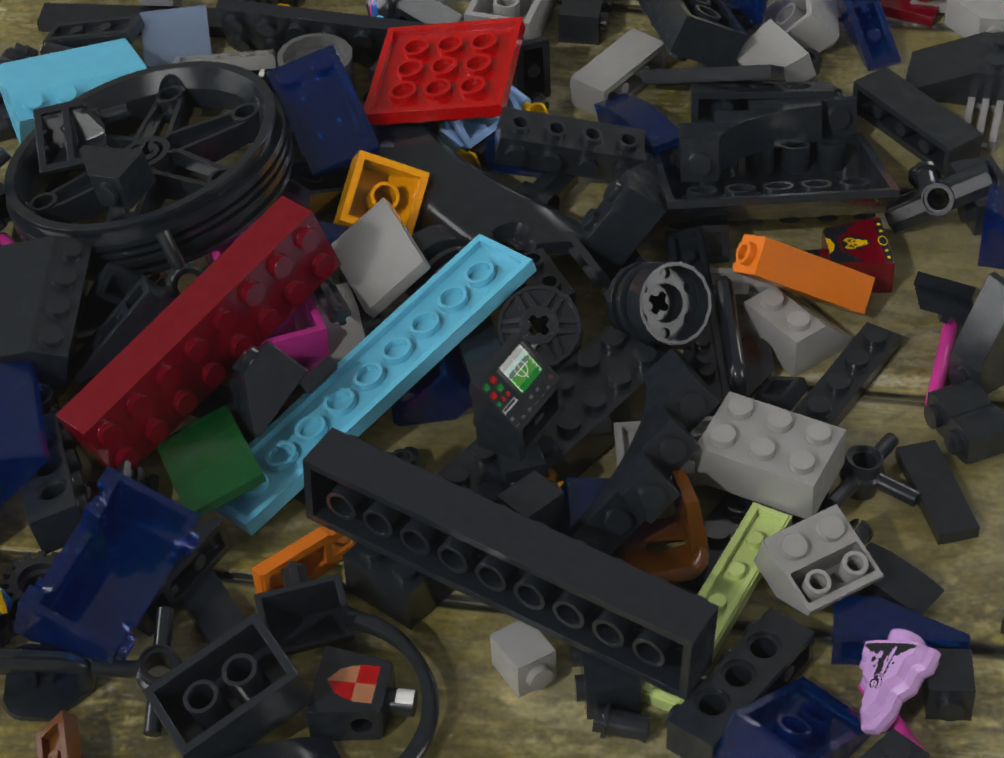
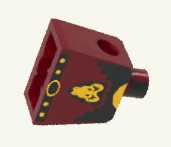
M880 217L827 227L822 231L821 249L803 250L875 277L871 293H892L895 262Z

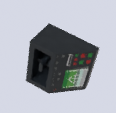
M513 333L502 347H498L495 350L490 361L480 372L475 373L470 381L469 394L472 399L473 425L476 428L478 446L518 461L524 459L564 410L561 378L524 337L517 333Z

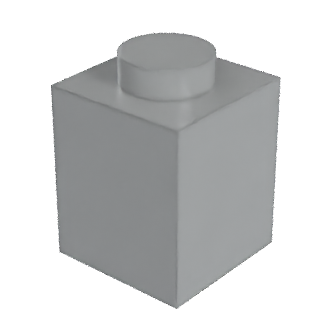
M517 621L490 634L492 664L518 698L534 690H541L550 682L557 680L556 650L540 630L524 622Z

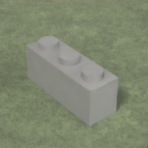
M632 28L582 69L573 74L570 80L571 106L605 120L647 86V84L642 82V70L666 69L665 44L656 37Z

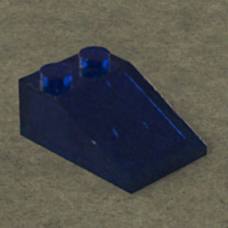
M333 44L266 72L271 90L283 107L291 133L313 178L352 162V158L359 150L369 153L380 150L379 143L349 75Z
M803 676L734 711L714 757L849 758L868 739L870 734H865L861 730L859 713Z

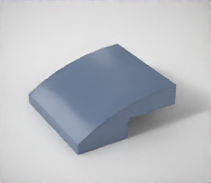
M206 5L140 12L145 24L141 30L146 66L155 67L171 64L176 57L212 54Z

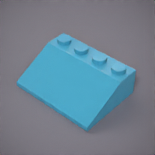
M126 38L1 63L0 92L19 144L35 128L34 109L71 101L108 81L147 69Z

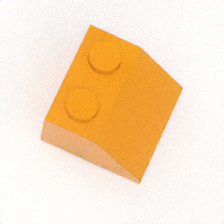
M359 150L352 158L332 227L347 231L384 197L392 204L412 236L430 173Z

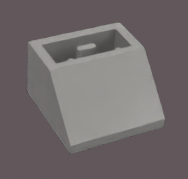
M837 504L763 539L754 563L775 596L807 616L881 580L884 576Z

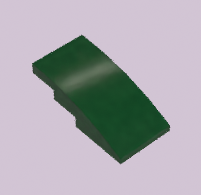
M227 404L167 436L157 446L167 473L191 522L267 481Z

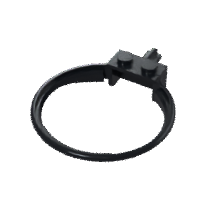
M296 561L288 562L289 568L281 569L284 582L283 588L254 595L257 613L286 656L355 639L354 631L378 637L399 650L410 662L418 676L422 691V713L414 737L398 758H423L434 738L440 711L437 684L425 658L412 641L397 627L380 617L349 606L346 601L340 573L310 581L306 564L297 565Z

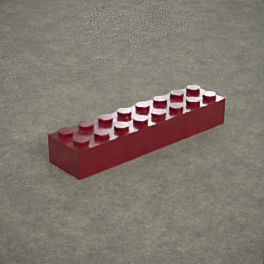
M281 196L56 414V417L93 466L114 480L115 470L124 460L131 462V469L134 470L234 371L231 367L245 349L248 350L252 345L258 347L341 265L313 211Z

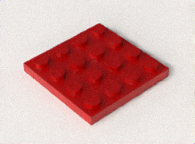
M523 17L388 28L362 111L365 126H388L391 124L424 123L441 120L457 121L460 119L494 118L500 116L503 107L507 106L525 32Z

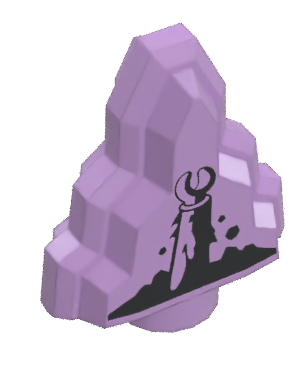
M897 628L890 631L887 640L865 642L859 665L863 670L860 687L865 692L860 708L861 730L865 734L879 735L881 732H886L895 722L903 702L917 695L924 679L934 675L939 665L941 653L936 649L925 646L924 640L917 634Z

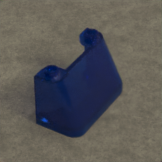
M108 466L97 482V487L100 488L99 495H96L91 503L88 502L84 508L80 523L45 576L38 578L35 587L30 584L19 600L13 631L30 641L112 665L117 658L123 661L126 660L137 640L133 632L181 555L184 554L187 557L191 555L201 534L195 531L200 517L199 514Z

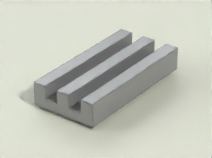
M969 97L964 121L971 125L974 110L980 111L976 130L982 134L984 133L988 112L994 113L989 143L982 142L981 150L995 152L1004 101L997 100L995 106L989 105L990 99L983 98L982 104L975 103L976 97Z

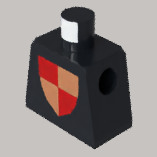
M325 646L312 691L316 700L309 704L307 708L310 737H331L332 741L379 740L385 736L390 714L415 716L418 692L414 689L396 688L394 665L388 660L332 646Z

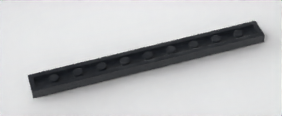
M866 322L794 410V413L838 426L899 350L902 335ZM727 492L704 520L709 550V561L705 570L694 580L676 584L699 593L754 501Z

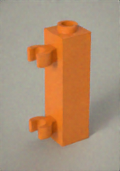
M749 234L743 235L742 242L739 243L736 251V262H733L732 265L733 272L841 311L863 315L865 314L875 281L873 276L771 238Z

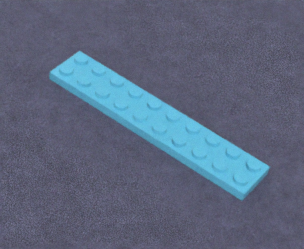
M478 234L337 363L338 369L311 393L303 394L273 421L260 437L255 438L248 444L267 481L218 507L214 511L253 536L304 488L302 460L332 427L348 435L359 437L537 271L533 260L486 236Z

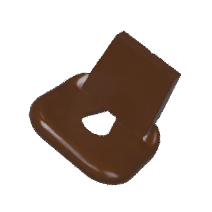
M685 469L672 471V480L681 492V495L674 501L675 514L656 519L652 524L648 521L643 522L615 550L617 558L648 574L659 576L670 584L698 578L705 570L709 561L708 541L699 500ZM684 540L686 543L658 553L647 549L651 543L657 541Z

